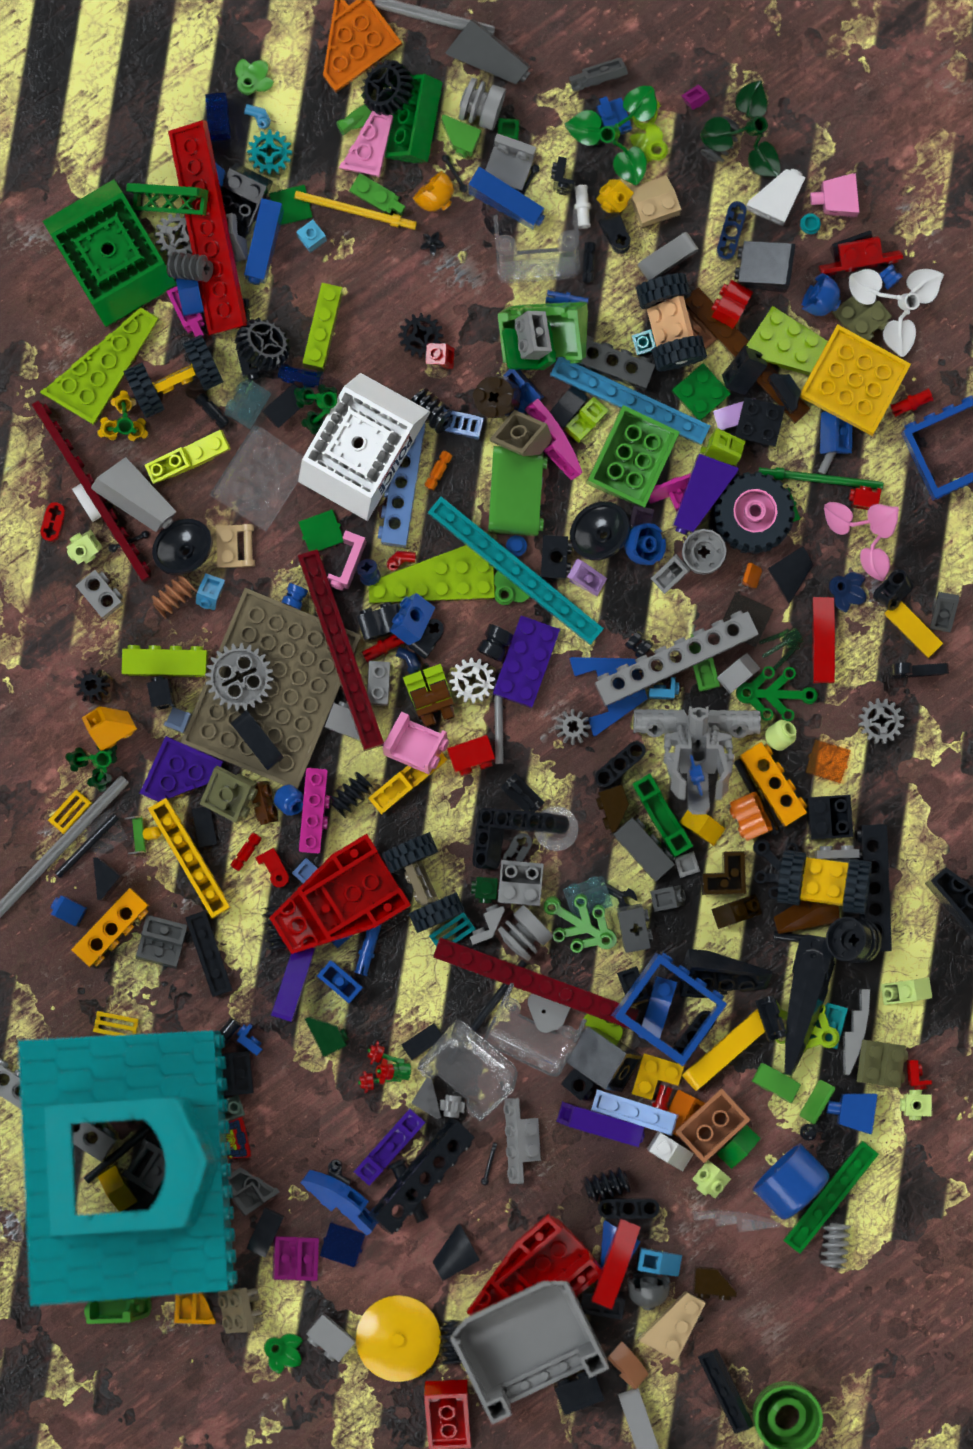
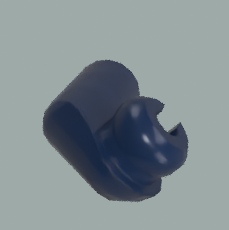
M399 647L395 656L406 660L409 674L418 672L421 664L417 654Z

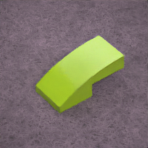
M593 397L563 430L580 443L609 410Z

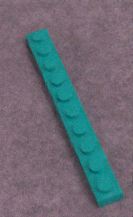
M440 497L427 514L588 645H591L604 629L443 497Z

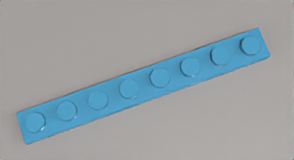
M558 357L550 376L619 408L623 405L669 426L679 431V436L701 446L710 428V425L583 366L570 363V360H566L563 357Z

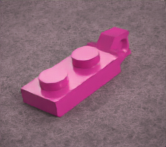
M177 286L167 290L169 299L187 333L193 332L195 337L202 335L204 339V334L200 328L205 326L201 314L183 316Z

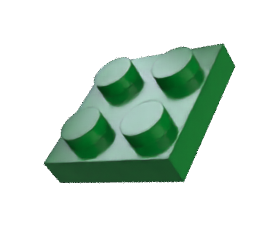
M704 363L672 389L674 395L700 421L731 395Z

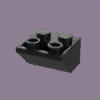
M851 795L806 798L809 840L853 837Z

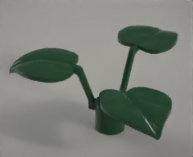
M755 81L740 89L735 98L737 110L746 113V118L751 119L746 123V126L730 132V124L723 117H713L705 123L700 133V138L709 149L716 152H724L733 146L731 135L746 131L750 136H757L753 145L755 150H752L748 155L749 167L757 175L777 177L780 175V162L775 148L767 141H763L758 145L763 137L762 133L768 128L767 120L762 117L767 111L768 104L762 81Z

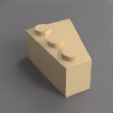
M685 1291L638 1337V1340L677 1360L706 1302Z

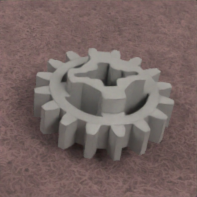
M170 213L168 214V220L162 218L160 220L162 225L157 224L156 229L160 232L154 234V237L159 238L155 244L162 245L160 252L166 250L167 257L173 251L185 254L188 251L192 254L189 235L185 230V227H187L185 216L180 218V214L177 213L175 218H173ZM171 223H178V225L174 227L168 226ZM179 229H181L180 232H179V233H180V235H179L180 238H179L178 240H176L175 243H173L174 240H175V239H174V237H175L174 234H175L176 232H178ZM164 236L167 237L169 245L165 242ZM179 245L186 246L182 249H176V247Z
M877 698L875 704L871 701L868 702L869 708L862 707L861 710L864 712V715H858V718L862 719L863 722L859 723L858 726L864 727L861 734L867 733V740L874 738V743L877 744L879 739H881L882 743L886 744L887 738L893 741V734L898 736L901 734L897 729L904 727L903 724L899 723L900 720L904 719V716L898 715L901 711L900 708L894 709L895 702L889 705L888 699H884L883 703H880L879 698ZM884 708L888 709L893 715L885 713ZM875 709L873 718L867 719L869 713ZM879 716H881L882 719L888 720L883 724V727H881L880 723L872 722L879 719ZM895 723L892 731L887 734L888 726ZM869 727L876 729L879 735L873 733Z

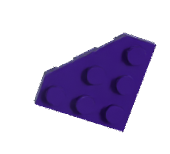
M165 736L139 794L160 802L165 798L170 799L207 785L216 766L222 767L223 761Z

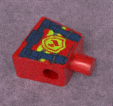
M239 1117L230 1121L229 1133H226V1141L230 1142L231 1152L230 1155H227V1158L251 1157L252 1154L244 1118Z

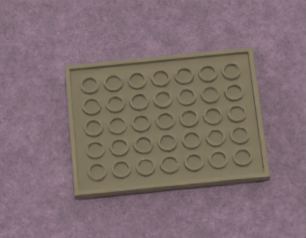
M245 588L219 652L224 653V646L231 650L232 643H234L236 649H239L240 644L243 643L244 649L251 645L252 652L257 648L259 649L258 656L265 654L263 662L270 661L266 668L273 670L272 673L268 674V677L274 679L271 682H267V684L272 689H265L268 697L261 695L262 703L260 704L255 701L254 709L248 704L247 711L284 758L267 771L230 723L245 712L243 706H239L238 712H236L234 705L227 710L228 703L226 702L220 706L221 699L213 700L216 693H208L212 685H206V682L180 743L282 785L289 784L298 789L341 684L318 617ZM345 629L354 654L361 635ZM241 658L238 661V665L240 668L246 669L250 666V661L247 658ZM222 667L219 670V675L223 678H228L231 675V670L228 667ZM256 668L244 674L236 672V677L222 683V686L225 687L236 680H239L240 683L243 682V677L256 672ZM254 676L247 680L251 688L257 687L260 683L259 679ZM231 686L228 690L232 697H237L241 693L240 688L237 686Z

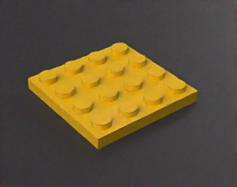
M837 324L801 390L800 397L873 436L911 364Z

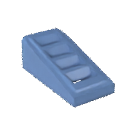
M452 411V423L445 431L479 440L484 418ZM456 417L460 418L458 429L454 428ZM464 419L468 420L466 430H462ZM472 421L476 422L474 432L470 431Z

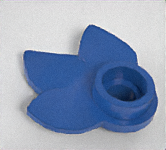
M690 755L692 766H690L689 774L693 785L697 786L699 795L703 796L700 782L705 781L701 765L695 766L693 756Z

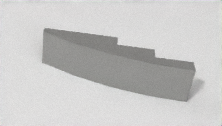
M859 989L860 1011H851V1032H843V1074L850 1075L865 1036L869 1014L870 989Z

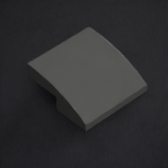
M147 915L136 959L177 969L188 925Z

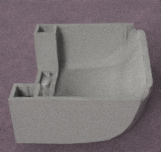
M542 1281L465 1318L450 1337L492 1424L511 1416V1403L585 1368L590 1378L609 1369L607 1358L576 1294L567 1281Z

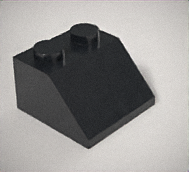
M586 1370L577 1373V1378L569 1380V1377L557 1381L558 1385L554 1386L564 1416L604 1401L596 1376L589 1378Z

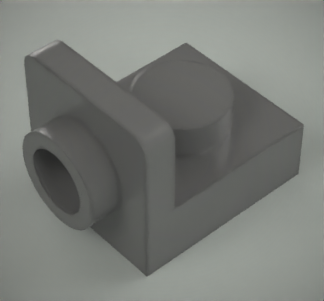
M681 885L650 891L654 912L685 906L686 895Z

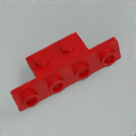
M878 236L838 244L840 262L820 265L818 267L821 273L832 276L836 275L837 271L853 272L858 270L857 267L862 266L873 268L877 267L878 263L883 262L894 264L899 259H903V254L900 250L882 253L881 241Z

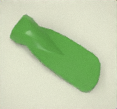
M364 104L350 113L345 119L337 121L336 124L341 134L344 136L350 130L363 127L372 111Z

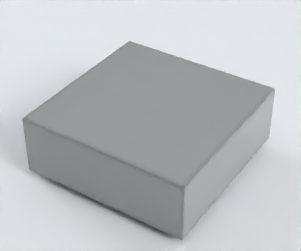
M694 851L674 858L680 878L700 872Z

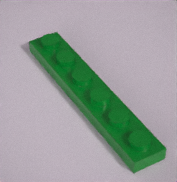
M861 1140L783 1241L801 1254L879 1154Z

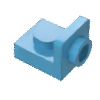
M205 573L197 591L196 604L204 609L215 610L218 598L225 585V580Z
M676 677L670 678V689H666L665 685H654V688H650L648 699L674 700L675 695H679V682H675Z

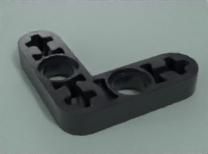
M911 662L896 663L888 668L889 679L949 674L948 663L912 665Z

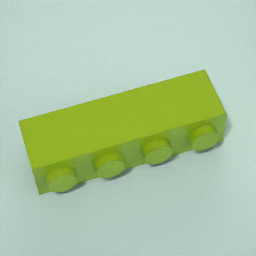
M321 283L303 358L304 368L321 372L325 370L342 299V287Z
M128 645V649H122V675L206 677L205 674L208 673V651L203 650L201 646H191V650H182V646H170V650L161 649V646L156 645L149 646V649H140L139 645Z

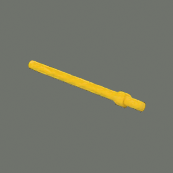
M296 191L294 197L297 200L390 223V226L397 228L402 226L415 230L417 224L416 221L401 218V215H389Z

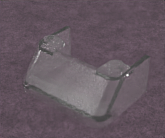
M577 209L572 211L573 230H567L560 234L558 239L559 248L517 251V244L512 236L499 235L498 215H493L497 276L502 282L515 283L569 279L578 275L580 271V248Z
M510 983L484 1036L485 1043L549 1076H559L577 1044L587 1019H582L577 1030L571 1026H561L557 1032L543 1033L536 1028L533 1020L519 1014L521 1010L520 1004L514 998L509 997L514 986L513 983Z

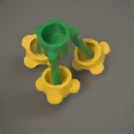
M126 390L120 391L116 398L111 399V405L116 406L122 417L114 421L108 420L107 417L101 418V426L97 431L98 436H105L110 440H115L117 433L120 432L124 435L129 434L128 439L131 441H135L136 438L140 437L146 438L148 436V431L145 429L146 421L143 418L132 421L127 414L136 405V400L131 398Z

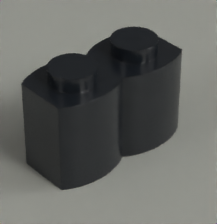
M387 602L381 604L378 610L373 611L372 608L360 611L361 615H358L357 619L365 642L393 634L390 632V629L393 625L392 620L394 616L399 612L397 604Z

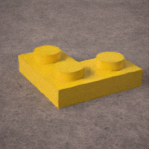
M643 1053L631 1094L652 1100L658 1080L679 1085L684 1066Z

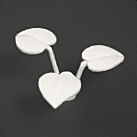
M864 269L850 275L849 288L853 297L859 303L865 305L873 304L876 300V295L898 300V306L904 312L898 321L893 320L887 323L883 331V338L891 350L898 356L904 357L914 343L916 329L912 321H903V318L910 314V310L918 308L920 303H930L936 298L944 274L932 269L916 270L909 275L906 282L911 292L900 296L878 292L882 288L880 275L874 270Z

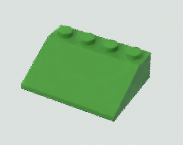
M623 405L586 484L645 508L680 432Z

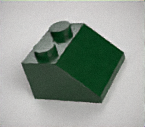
M313 1017L305 1018L323 1057L348 1045L346 1041L349 1040V1037L344 1028L340 1030L337 1025Z

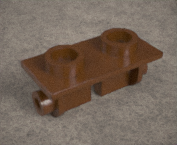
M268 781L257 782L255 789L258 790V793L252 801L253 804L260 802L261 805L254 808L257 822H260V825L277 822L278 810L273 803L272 788Z

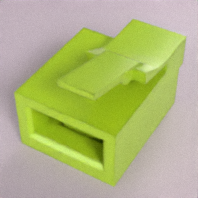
M716 428L709 439L708 446H702L700 453L736 466L741 459L745 441Z

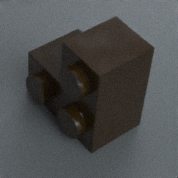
M745 851L722 852V873L701 874L702 895L746 894Z

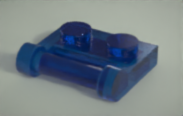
M285 363L278 372V378H283L282 381L302 382L304 386L311 388L322 384L324 377L323 371L303 370L289 367L290 364Z

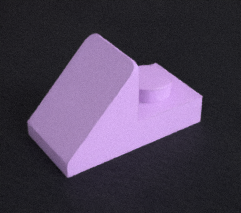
M579 559L576 560L567 576L572 584L595 596H598L607 580L605 576Z

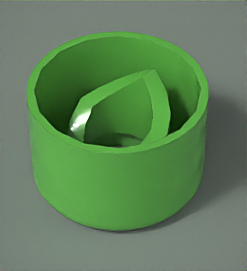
M790 1381L773 1383L760 1392L753 1405L752 1420L755 1430L770 1449H808L815 1443L821 1433L823 1415L820 1405L814 1396L798 1383ZM784 1405L795 1406L799 1412L798 1422L789 1429L778 1427L775 1423V1416Z

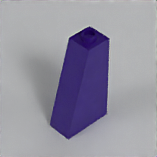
M698 454L672 524L673 527H676L675 531L687 535L688 532L693 533L736 475L739 468Z
M310 948L290 955L271 1016L290 1022L294 1021L316 948Z
M563 1101L556 1122L565 1126L639 1147L645 1135L643 1126Z

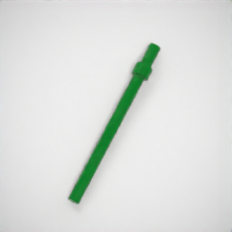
M759 467L758 472H762V475H772L775 480H783L784 478L853 487L866 486L882 490L884 484L882 481L787 471L780 467L775 469Z

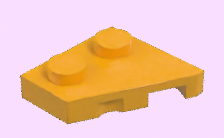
M203 1292L175 1294L174 1323L215 1324V1319Z

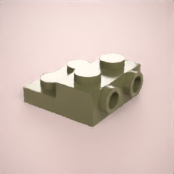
M853 296L841 304L836 311L832 312L844 328L868 341L874 337L873 333L878 329L883 331L892 318L880 301L875 300L873 304L865 305L859 303Z
M216 766L200 804L237 823L242 818L245 819L248 816L250 808L247 806L249 801H253L258 793V790L255 789L257 783L241 774L235 775Z
M862 1040L857 1082L901 1088V1083L905 1080L903 1065L908 1059L906 1046Z

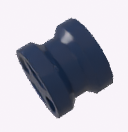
M365 559L357 565V572L360 575L361 583L364 585H374L380 580L381 575L374 560Z

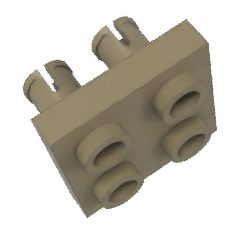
M256 1288L218 1291V1304L221 1307L222 1324L226 1333L250 1332L255 1330V1323L263 1321V1316L255 1317L262 1315V1311L260 1309L251 1311L250 1302L259 1300V1295L251 1296L258 1294Z

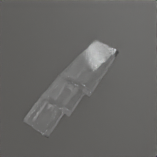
M715 1209L692 1211L694 1221L714 1218L716 1227L736 1224L738 1232L781 1227L779 1221L758 1214Z

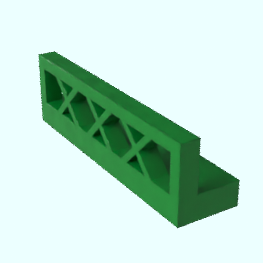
M127 183L126 191L134 193L133 210L206 215L209 190L198 187ZM141 194H145L150 200L145 206H140ZM161 196H164L167 202L160 208L156 201ZM178 197H181L184 204L177 209L173 202ZM196 198H201L200 210H195L191 205Z

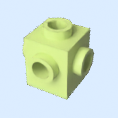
M89 530L83 535L79 532L69 539L71 542L66 547L68 549L67 553L73 561H76L77 564L84 561L87 564L96 558L95 554L100 551L102 545L92 530Z
M909 1090V1094H904V1098H900V1111H903V1115L909 1116V1120H922V1116H932V1095L922 1094V1090ZM917 1101L918 1106L914 1109L913 1104Z
M707 1160L692 1180L698 1184L696 1189L703 1195L707 1196L709 1193L716 1198L731 1178Z

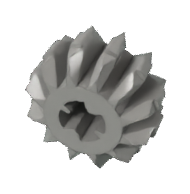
M571 709L570 717L564 711L562 714L565 720L560 717L557 718V721L563 724L555 726L556 730H562V732L557 734V737L565 735L563 743H566L568 738H571V745H575V738H577L579 743H582L583 739L580 735L584 737L589 736L583 729L588 730L591 728L590 725H583V723L589 720L588 717L581 720L582 711L578 713L577 717L574 716V709ZM577 723L576 728H578V731L569 732L567 724Z

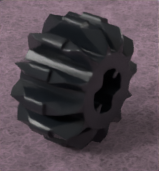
M90 668L89 675L85 670H82L84 677L76 676V679L81 681V684H74L75 688H81L76 692V695H83L82 701L84 702L90 696L91 704L95 703V697L100 702L103 701L100 694L103 693L106 696L109 694L103 690L110 687L109 683H103L108 679V676L104 675L101 677L102 670L100 669L95 674L94 668ZM94 680H95V681H96L95 685H97V688H96V689H93V688H92V689L89 691L88 689H89L90 687L87 686L88 683H89V682H90V683H93Z

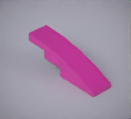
M537 398L524 410L532 418L548 425L553 440L544 452L570 480H573L582 473L576 454L553 415Z

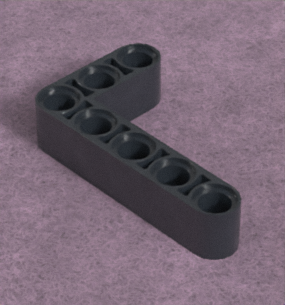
M482 808L477 817L472 863L476 868L491 871L499 867L504 830L565 834L569 829V820L566 816L553 813Z

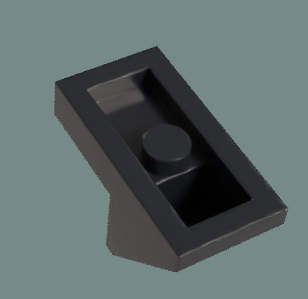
M637 966L617 973L625 995L640 975ZM645 986L630 1007L650 1001Z

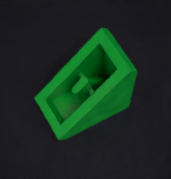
M745 1125L716 1154L732 1169L750 1153L761 1138L749 1126Z

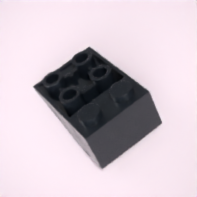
M235 163L228 170L221 187L225 214L233 213L236 215L237 233L246 239L258 216L261 199L267 198L273 181Z

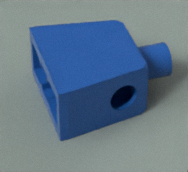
M841 1094L840 1102L828 1101L826 1113L838 1115V1124L872 1134L878 1094Z

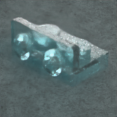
M245 379L237 386V393L234 398L227 403L224 415L234 419L247 429H251L271 393L252 380Z
M603 876L591 877L585 882L574 883L563 889L570 912L578 917H581L580 912L574 904L575 897L578 894H583L587 897L586 905L589 914L592 913L596 905H602L604 908L613 906ZM581 898L577 899V902L579 904H583L585 902Z

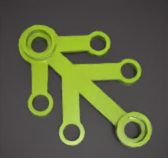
M777 1003L780 1011L778 1013L779 1017L787 1021L788 1012L781 1009L779 1003ZM824 1004L823 1012L818 1016L821 1029L816 1026L814 1027L812 1034L817 1037L808 1041L804 1053L807 1049L819 1045L825 1048H833L839 1042L840 1036L838 1031L829 1026ZM832 1034V1041H826L825 1036ZM776 1039L778 1043L785 1044V1040L781 1042Z

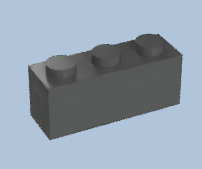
M631 818L613 836L653 881L656 882L675 865L672 862L674 857L667 850L663 852L659 848L660 842L653 834L649 836L644 831L646 826L638 818L636 820Z

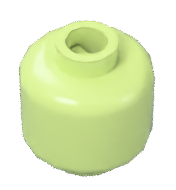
M786 720L775 722L765 732L767 744L777 751L786 749L796 740L795 726Z

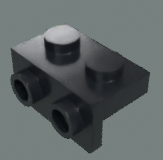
M559 156L558 162H553L551 179L554 180L553 190L557 191V194L568 196L569 193H574L575 180L564 178L567 158Z

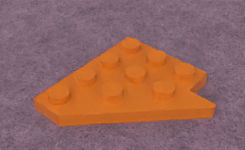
M335 0L323 77L335 93L362 75L371 66L377 64L378 61L380 62L402 46L400 39L371 0H356L350 5L345 0Z

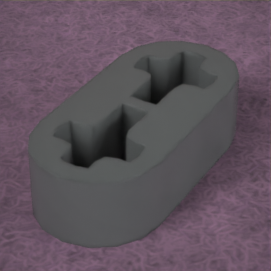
M525 833L517 834L506 851L503 860H506L507 857H512L514 852L518 853L516 861L523 862L532 845L530 836ZM526 837L528 846H523L519 852L516 850L519 845L517 839Z

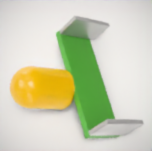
M142 816L125 818L132 819L135 852L128 854L146 852L145 840L158 839L162 834L157 826L143 828Z

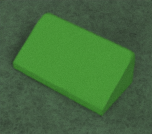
M819 1080L801 1110L800 1117L815 1124L835 1091V1087L823 1080Z

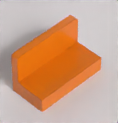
M677 1090L668 1108V1112L678 1114L673 1135L679 1137L675 1131L698 1111L705 1102L681 1090Z

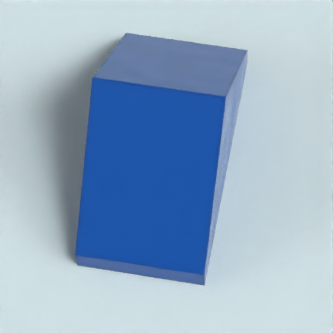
M176 279L183 316L203 313L204 309L198 281Z

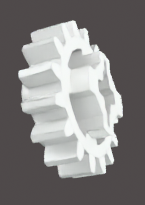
M470 658L469 663H466L463 659L461 667L457 664L455 665L457 672H451L455 679L450 680V683L455 684L451 690L452 692L458 691L457 698L464 696L465 703L469 698L472 704H475L476 698L482 702L483 695L490 696L488 689L494 690V686L490 682H494L495 678L490 677L493 670L487 671L488 663L481 665V659L474 663L473 658ZM468 667H473L472 671L468 673L462 672ZM480 670L485 673L487 681L481 679L479 675ZM474 675L479 683H474L473 686H470L466 678H471ZM458 680L464 682L466 686L465 691L460 688ZM477 688L483 689L478 694H472L473 690Z

